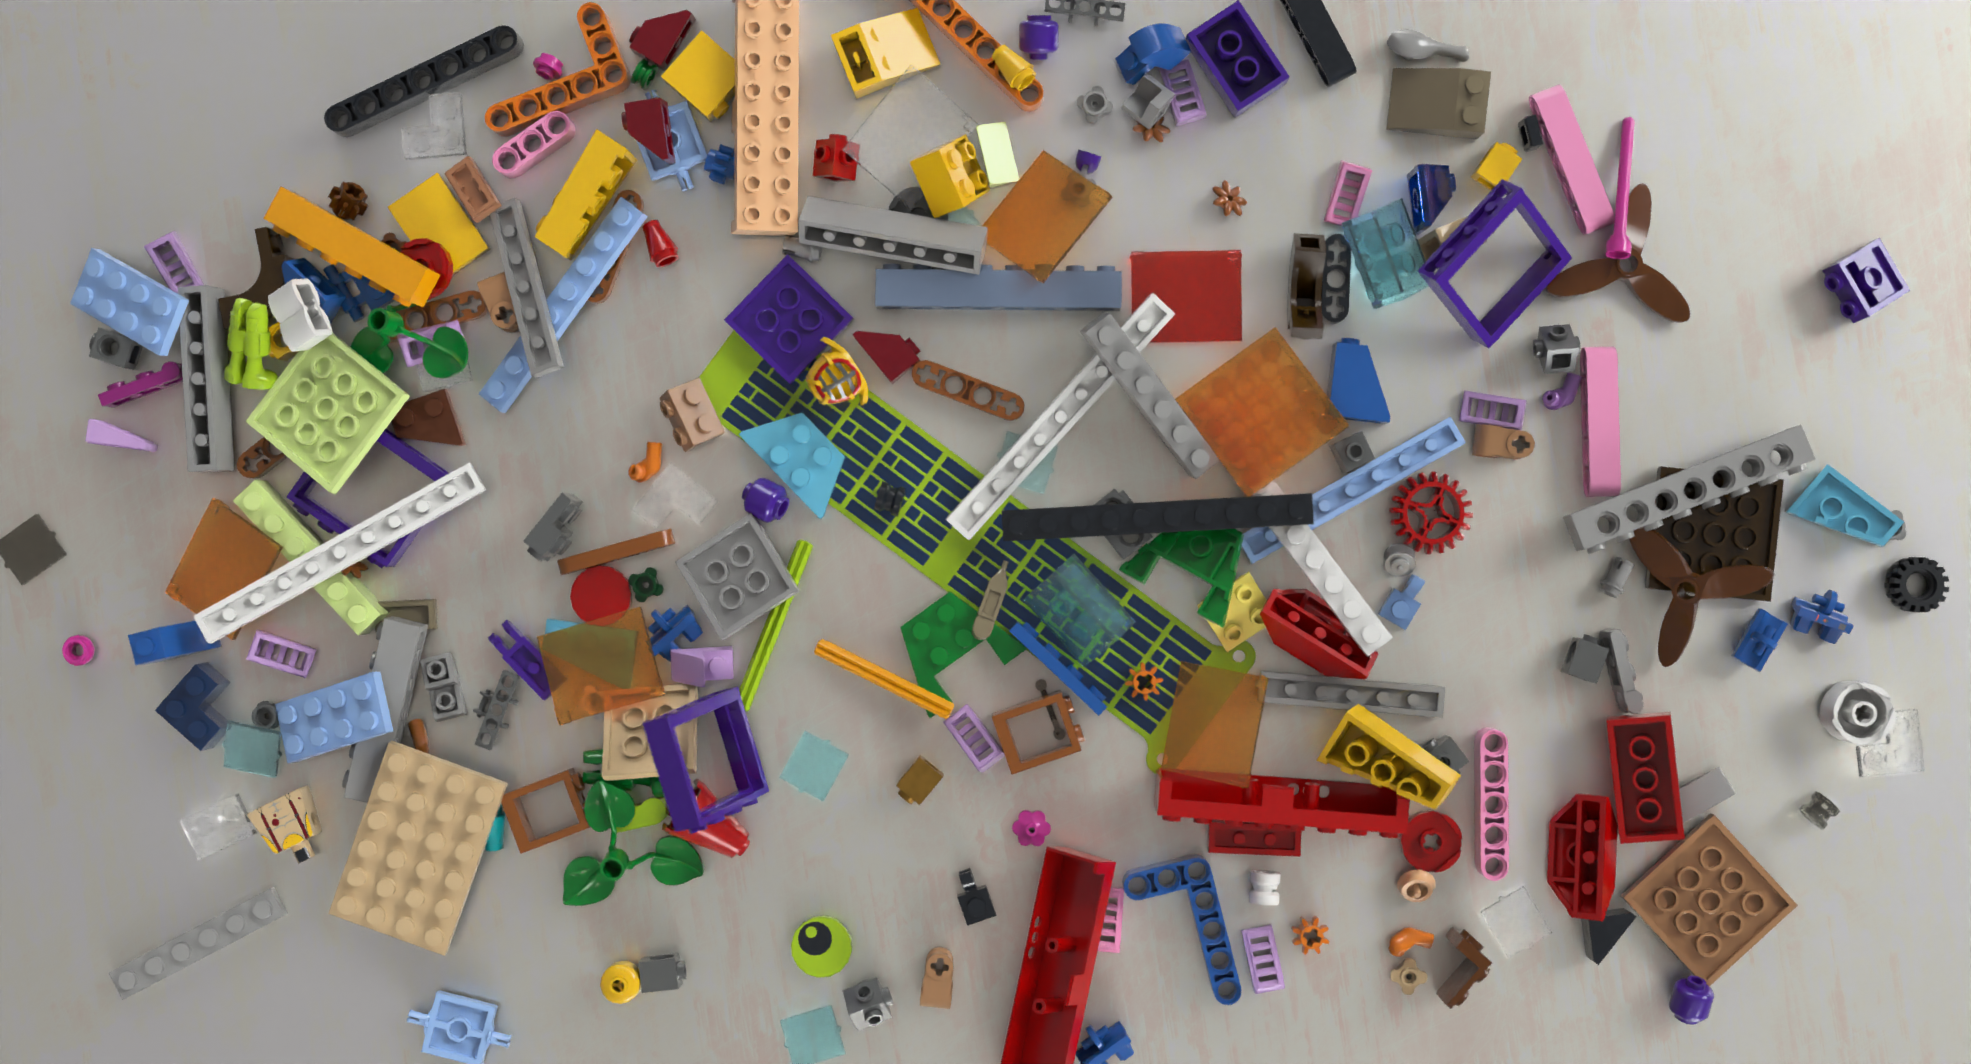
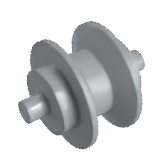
M1402 543L1389 546L1384 552L1386 571L1393 576H1406L1413 572L1416 566L1413 548Z

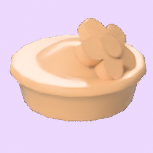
M1411 870L1400 876L1397 881V888L1408 901L1422 902L1432 895L1435 888V879L1427 871Z

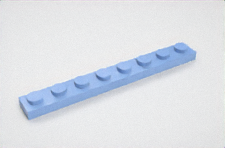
M622 197L619 198L546 300L557 341L648 217ZM521 336L479 392L480 396L503 413L507 412L532 377Z
M1451 416L1312 494L1314 524L1308 525L1310 529L1313 530L1464 445L1466 442ZM1255 527L1243 533L1244 538L1241 548L1251 564L1283 547L1269 527Z

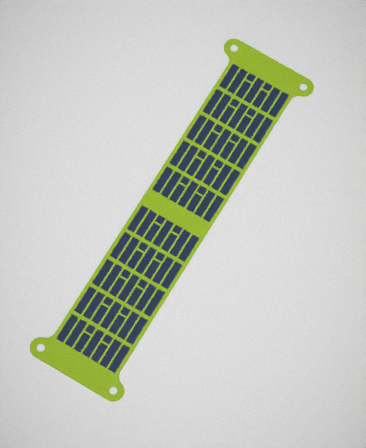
M733 330L699 376L724 427L742 439L739 435L742 431L804 413L845 456L828 504L948 593L951 591L977 611L988 582L1001 569L1003 561H1008L1006 568L1008 586L994 623L1018 640L1009 630L1017 621L1021 625L1028 622L1039 633L1036 639L1044 647L1050 643L1062 655L1058 660L1066 668L1072 664L1084 676L1080 681L1088 689L1094 685L1106 697L1103 700V703L1107 706L1106 710L1144 737L1148 745L1146 762L1148 768L1156 774L1158 768L1177 769L1254 665L1256 654L1249 642L1244 641L1229 652H1226L1223 646L1210 643L1070 538L1003 541L1002 510L1029 509L1012 495L1002 503L970 540L966 539L946 518L984 477L982 473L870 390H868V401L862 406L860 405L859 394L855 396V399H849L842 403L820 404L818 399L811 393L805 380L813 363L821 357V354L790 385ZM882 481L889 483L893 488H906L898 517L892 516L886 510L881 512L874 510ZM1027 648V651H1028L1029 653H1031L1033 656H1035V655ZM1241 650L1244 652L1245 659L1242 662H1236L1233 659L1235 651ZM1141 662L1145 664V670L1148 671L1156 666L1157 671L1153 675L1155 678H1163V682L1156 683L1155 687L1160 694L1148 693L1147 701L1143 699V694L1139 692L1135 697H1132L1131 692L1135 688L1133 685H1125V681L1132 680L1133 677L1129 672V668L1136 672L1140 670ZM1149 674L1145 677L1139 675L1137 677L1139 681L1137 688L1141 689L1143 686L1149 688L1151 686L1149 682L1151 676ZM1160 753L1168 755L1169 761L1167 764L1160 765L1157 762V756Z

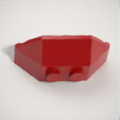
M1273 589L1260 612L1266 629L1276 646L1325 676L1366 679L1379 655L1375 651L1366 657L1326 602L1307 589Z
M1575 794L1549 821L1547 882L1558 899L1567 908L1566 911L1571 918L1604 921L1615 889L1618 825L1609 796Z

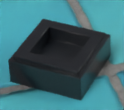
M1536 114L1522 119L1518 127L1524 151L1536 150L1543 145Z

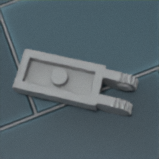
M1621 629L1602 630L1599 636L1600 640H1602L1601 645L1609 649L1605 661L1615 700L1618 703V709H1621L1624 713H1641L1644 707V702H1642L1643 696L1635 690L1634 681L1636 680V673L1632 664L1629 663L1627 651L1629 650L1628 640Z

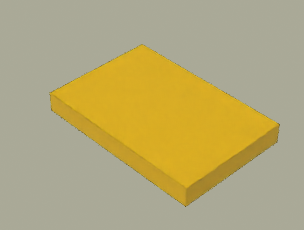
M439 173L434 174L387 207L410 241L427 238L441 244L449 252L453 262V275L491 249Z

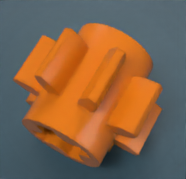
M1141 662L1140 670L1135 672L1129 668V672L1133 677L1132 680L1125 681V685H1133L1135 688L1131 692L1132 697H1135L1139 692L1143 694V699L1147 701L1148 693L1160 694L1155 687L1156 683L1163 682V678H1155L1153 675L1157 671L1156 666L1148 671L1145 670V664ZM1149 674L1151 676L1149 678L1151 686L1149 688L1145 686L1141 687V689L1137 688L1139 685L1137 677L1139 675L1145 677Z
M1301 916V924L1298 927H1291L1292 931L1297 934L1292 943L1294 945L1302 943V952L1305 955L1309 949H1314L1320 954L1319 947L1322 943L1329 944V940L1323 935L1329 928L1327 925L1318 927L1319 919L1317 916H1314L1312 921H1306ZM1313 928L1317 936L1316 938L1310 937L1309 941H1307L1304 933H1310Z

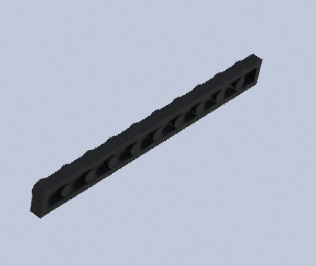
M1312 493L1002 510L1003 541L1314 524Z

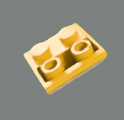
M966 134L909 161L934 219L961 209L990 191L987 175L981 170L976 158L975 148L969 142Z

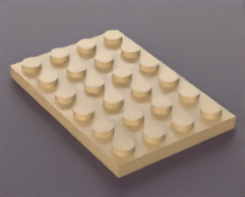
M390 741L328 914L445 956L451 944L508 783L395 741Z

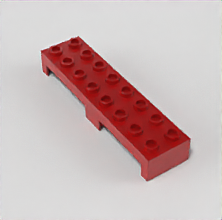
M1158 768L1156 770L1154 807L1157 815L1162 816V820L1179 822L1181 817L1193 818L1195 823L1211 824L1212 820H1224V824L1228 826H1243V822L1255 823V827L1272 829L1274 824L1286 825V829L1292 831H1304L1305 827H1317V831L1321 833H1336V829L1348 830V834L1366 836L1367 831L1379 832V836L1385 838H1398V834H1407L1410 799L1398 795L1397 791L1384 786L1379 787L1368 783ZM1292 783L1297 784L1299 787V791L1295 795L1294 787H1288ZM1321 786L1329 788L1328 796H1319Z
M1046 847L1001 1064H1074L1115 871V861L1068 847ZM1039 917V923L1035 927V920ZM1035 933V939L1032 941V936ZM1032 947V954L1028 957L1029 950Z

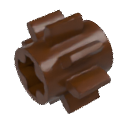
M342 182L340 187L334 186L328 196L332 199L328 206L332 208L333 213L337 217L345 220H355L357 215L363 216L369 206L365 203L368 195L365 194L361 186L353 182Z

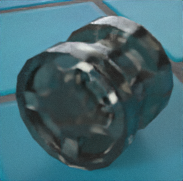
M1817 791L1811 795V801L1808 804H1803L1799 808L1800 813L1821 830L1827 827V821L1831 817H1836L1840 813L1835 804Z

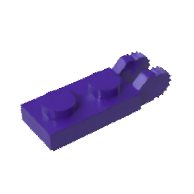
M506 620L502 627L516 643L509 648L504 640L495 633H492L488 639L503 655L502 658L545 701L568 678L526 635L523 636L513 623Z

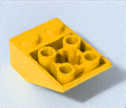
M918 8L862 22L831 35L856 99L941 65Z

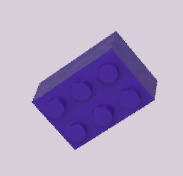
M1239 0L1189 32L1186 36V41L1192 55L1234 118L1286 85L1290 78Z

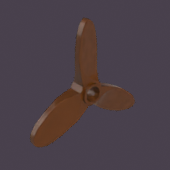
M1641 183L1635 186L1629 193L1626 235L1629 236V241L1632 242L1631 256L1627 258L1631 263L1630 272H1625L1621 269V259L1608 257L1586 261L1558 273L1545 288L1548 294L1556 297L1582 295L1619 280L1626 283L1640 302L1662 318L1676 323L1688 321L1690 309L1685 298L1663 274L1643 263L1641 257L1651 220L1652 201L1646 184Z
M1644 527L1634 530L1635 536L1629 539L1633 550L1654 577L1672 590L1673 599L1664 616L1658 641V657L1664 667H1669L1677 662L1688 645L1695 625L1699 601L1702 599L1730 598L1745 595L1767 586L1775 576L1770 568L1760 565L1727 566L1699 575L1692 573L1681 553L1654 529L1645 531ZM1685 582H1689L1695 587L1694 596H1690L1684 591Z

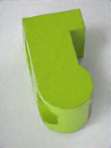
M652 796L643 803L635 804L636 809L633 820L626 827H616L617 833L662 822L669 813L665 798Z

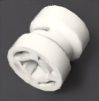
M1269 870L1250 871V881L1254 889L1249 892V903L1279 905L1280 894L1275 889H1277V885L1280 883L1281 873Z

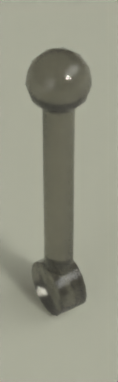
M1043 679L1037 680L1035 683L1036 689L1041 692L1042 696L1047 695V682ZM1050 704L1046 708L1054 727L1053 736L1057 740H1062L1065 737V731L1060 728L1052 704Z

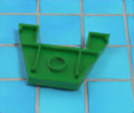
M1237 529L1160 533L1149 544L1146 543L1138 550L1139 553L1129 562L1126 561L1122 564L1119 571L1145 585L1159 559L1162 558L1212 585L1197 613L1199 616L1223 628L1227 618L1244 535Z
M951 591L900 628L918 686L953 702L935 675L984 640H977L972 635V626L978 611ZM994 624L990 636L985 639L1004 665L1027 650L1020 641L996 624ZM926 710L929 718H932L934 715H936Z

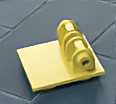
M1249 571L1244 575H1240L1234 581L1224 627L1221 628L1207 620L1226 652H1229L1266 627L1260 612L1267 600ZM1202 600L1201 603L1197 605L1198 609L1200 608L1204 600Z

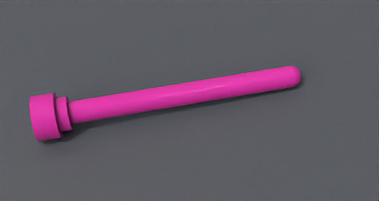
M1626 117L1622 121L1613 235L1610 236V240L1606 242L1605 252L1607 257L1613 259H1626L1631 256L1632 242L1629 241V236L1626 235L1635 127V121L1632 117Z

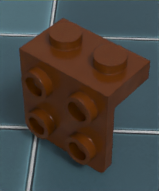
M1453 927L1445 937L1466 956V959L1436 992L1450 1009L1455 1005L1460 1006L1467 999L1470 993L1468 990L1475 982L1480 983L1486 978L1490 972L1489 966L1492 964L1481 952L1484 946L1465 929L1459 933Z

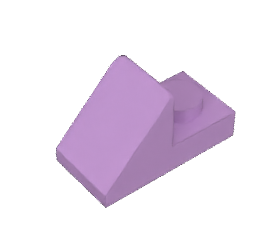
M732 646L670 649L672 681L705 687V680L734 679Z

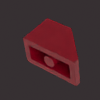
M684 10L645 20L641 27L637 26L632 32L629 39L631 43L629 48L634 54L648 60L649 63L658 66L659 69L665 72L696 19L690 11Z
M660 97L624 103L625 112L621 114L624 130L628 131L630 136L663 161L669 164L676 163L668 103Z
M856 331L852 334L892 384L920 361L917 354L921 351L910 337L904 341L900 335L865 331Z

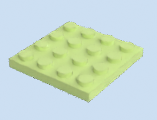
M332 332V335L311 349L297 352L246 422L329 493L336 495L410 396Z

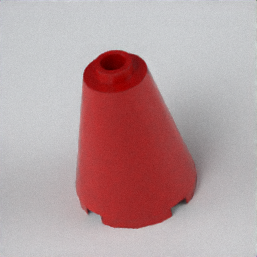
M695 779L693 781L696 785L693 791L699 809L719 800L701 780ZM733 815L725 816V820L707 825L708 829L694 834H689L688 830L675 832L672 820L669 825L665 822L662 825V830L670 835L733 858L736 854L741 856L750 844V840L747 839L749 832Z

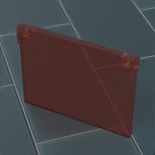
M1241 249L1217 251H1131L1129 258L1131 260L1132 314L1151 293H1154L1175 313L1149 343L1242 341Z

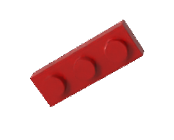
M1212 821L1211 824H1208L1207 851L1208 853L1301 857L1302 831L1288 830L1286 825L1274 824L1272 829L1255 827V823L1243 822V826H1228L1224 824V821Z

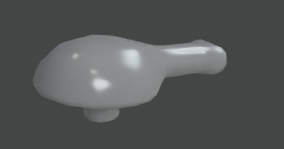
M1404 29L1396 31L1387 40L1389 48L1395 53L1402 55L1405 60L1424 59L1432 55L1451 57L1461 62H1466L1469 59V52L1466 46H1455L1437 42L1414 30Z

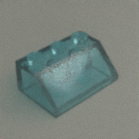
M1402 198L1341 223L1345 239L1349 243L1355 258V266L1361 274L1366 288V295L1371 301L1373 309L1402 301L1429 287L1417 272L1426 260Z
M1075 554L1062 563L1023 599L1083 667L1118 641L1136 622Z

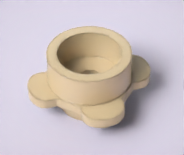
M1406 958L1402 964L1390 973L1391 980L1398 982L1405 995H1412L1414 989L1419 984L1426 983L1428 978L1426 972L1419 970L1413 958ZM1411 974V979H1407L1406 975Z

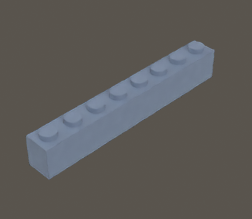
M883 264V269H876L875 306L877 309L1120 311L1122 306V271H1115V266H1097V271H1084V266L1080 265L1066 266V271H1054V266L1037 265L1035 270H1023L1022 265H1005V270H993V265L982 264L978 275L950 269H932V266L914 264L913 269H901L900 264Z

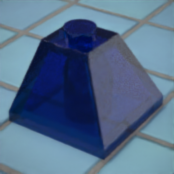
M1419 164L1407 174L1414 235L1421 234L1434 223L1451 199L1452 192H1455V175L1450 173L1449 165Z

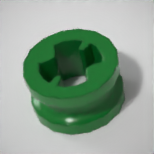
M642 59L632 74L631 83H640L643 90L648 89L656 77L658 66L654 64L650 66L648 60Z

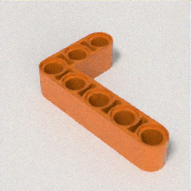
M589 2L583 4L577 12V20L594 66L490 106L485 113V123L499 136H511L524 131L550 112L560 111L567 114L628 89L631 84V74L610 20L601 6ZM591 14H600V20L597 24L587 25V18ZM602 42H611L609 52L598 54L597 49ZM614 70H621V79L614 83L609 82V74ZM585 81H593L594 86L591 92L582 94L580 92L581 85ZM565 92L564 101L559 105H553L552 97L554 94ZM529 103H536L535 113L531 116H524L525 106ZM501 114H507V123L503 127H496V118Z

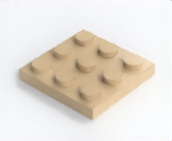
M689 684L605 690L603 779L610 781L658 777L642 723L698 699V687ZM697 718L674 727L688 774H696Z

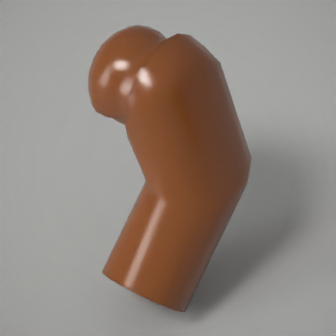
M415 719L408 722L407 725L415 749L429 754V740L423 720Z

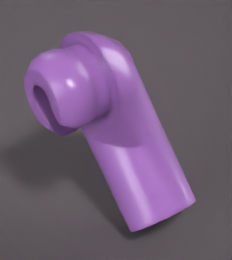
M1568 372L1561 388L1544 393L1542 400L1545 407L1557 410L1572 404L1582 377Z

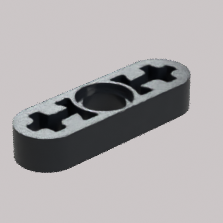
M1342 234L1331 235L1325 240L1326 257L1322 278L1321 309L1323 320L1329 324L1341 322L1347 317L1349 312L1351 243ZM1335 241H1339V246L1344 247V251L1338 255V263L1344 261V266L1337 264L1327 266V261L1331 263L1334 261V251L1329 250L1328 247L1332 246ZM1330 271H1339L1343 275L1344 281L1342 286L1334 288L1328 284L1327 275ZM1326 292L1332 294L1343 292V297H1336V306L1342 308V312L1336 314V318L1332 317L1331 312L1326 311V307L1332 305L1333 296L1326 297Z

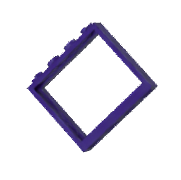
M1502 179L1417 272L1472 340L1490 348L1533 300L1541 294L1557 274L1562 271L1572 257L1524 190ZM1516 208L1546 251L1479 322L1448 281Z
M387 428L377 439L380 444L433 481H437L449 474L447 470L401 438L396 437ZM304 471L286 496V498L294 502L293 507L304 516L309 514L319 520L317 525L328 533L333 534L335 531L340 535L352 528L347 522L308 496L317 482ZM423 526L398 539L390 552L382 548L369 555L367 560L372 564H376L381 569L384 566L395 567Z
M738 686L710 693L642 723L675 832L688 830L689 834H694L698 831L708 829L707 825L725 820V816L741 812L743 810L742 807L758 803L757 798L769 792ZM714 710L737 791L699 809L674 727Z

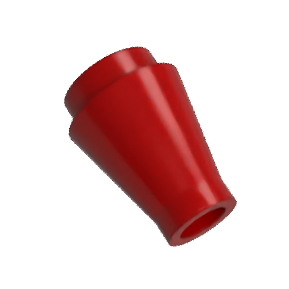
M651 220L645 223L642 229L645 234L650 261L654 262L656 267H665L674 263L679 257L677 254L678 247L662 228L659 220Z

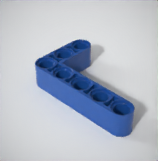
M1190 854L1127 871L1122 879V885L1126 895L1133 900H1143L1183 889L1187 890L1211 989L1216 1000L1221 1004L1232 1005L1236 1003L1242 994L1241 985L1212 871L1207 860L1202 855ZM1194 862H1200L1204 865V871L1198 877L1188 874V868ZM1161 871H1173L1175 875L1174 880L1169 884L1160 883L1158 876ZM1134 877H1140L1145 880L1144 888L1138 892L1131 891L1128 888L1129 881ZM1199 893H1210L1212 895L1211 902L1206 906L1197 905L1196 897ZM1209 922L1219 924V930L1213 936H1207L1203 933L1204 926ZM1214 953H1225L1227 955L1226 961L1219 966L1213 965L1211 957ZM1224 982L1234 984V989L1229 995H1222L1218 992L1219 986Z

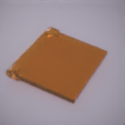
M1043 150L982 225L983 227H988L987 245L1044 284L1113 197L1109 192L1095 185Z
M212 498L165 593L175 601L182 603L195 614H198L270 574L283 546L235 513L224 502ZM242 627L226 636L231 640H236Z
M636 607L537 636L559 725L665 695L642 607Z
M1181 661L1161 770L1236 785L1241 788H1249L1269 678L1264 675L1257 676Z

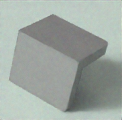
M1145 74L1141 78L1135 92L1123 103L1121 109L1147 129H1150L1165 115L1175 94L1149 74Z

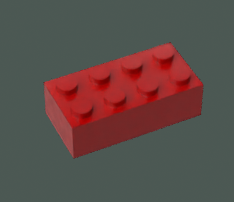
M1671 712L1607 717L1606 722L1620 844L1685 840Z

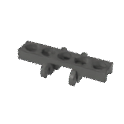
M1049 0L1045 2L1044 12L1069 15L1068 23H1072L1073 14L1095 17L1094 26H1098V19L1120 22L1124 20L1126 3L1106 0H1057L1061 2L1060 6L1052 8L1049 5ZM1086 1L1090 3L1091 9L1088 12H1082L1079 9L1081 2ZM1064 2H1071L1070 10L1064 7ZM1100 6L1106 7L1105 13L1099 14ZM1110 8L1121 9V14L1114 16L1110 14L1109 10Z
M503 670L494 695L490 694L491 690L489 689L486 692L480 691L483 697L479 708H474L473 712L477 713V717L481 718L482 715L485 718L475 745L492 750L500 728L508 729L509 724L502 723L509 703L517 705L519 702L517 699H512L520 679L519 675ZM507 676L513 678L512 686L509 688L504 686ZM501 690L506 691L507 694H508V696L505 695V694H502V693H501ZM489 698H490V699H492V700H491L490 705H489V708H488V710H487V712H486V711H484V710H485L486 705H487V702H488V700H489ZM498 704L502 707V714L500 716L493 715L491 711L493 705ZM489 723L496 725L494 730L487 728ZM485 733L491 736L490 743L487 745L482 743Z

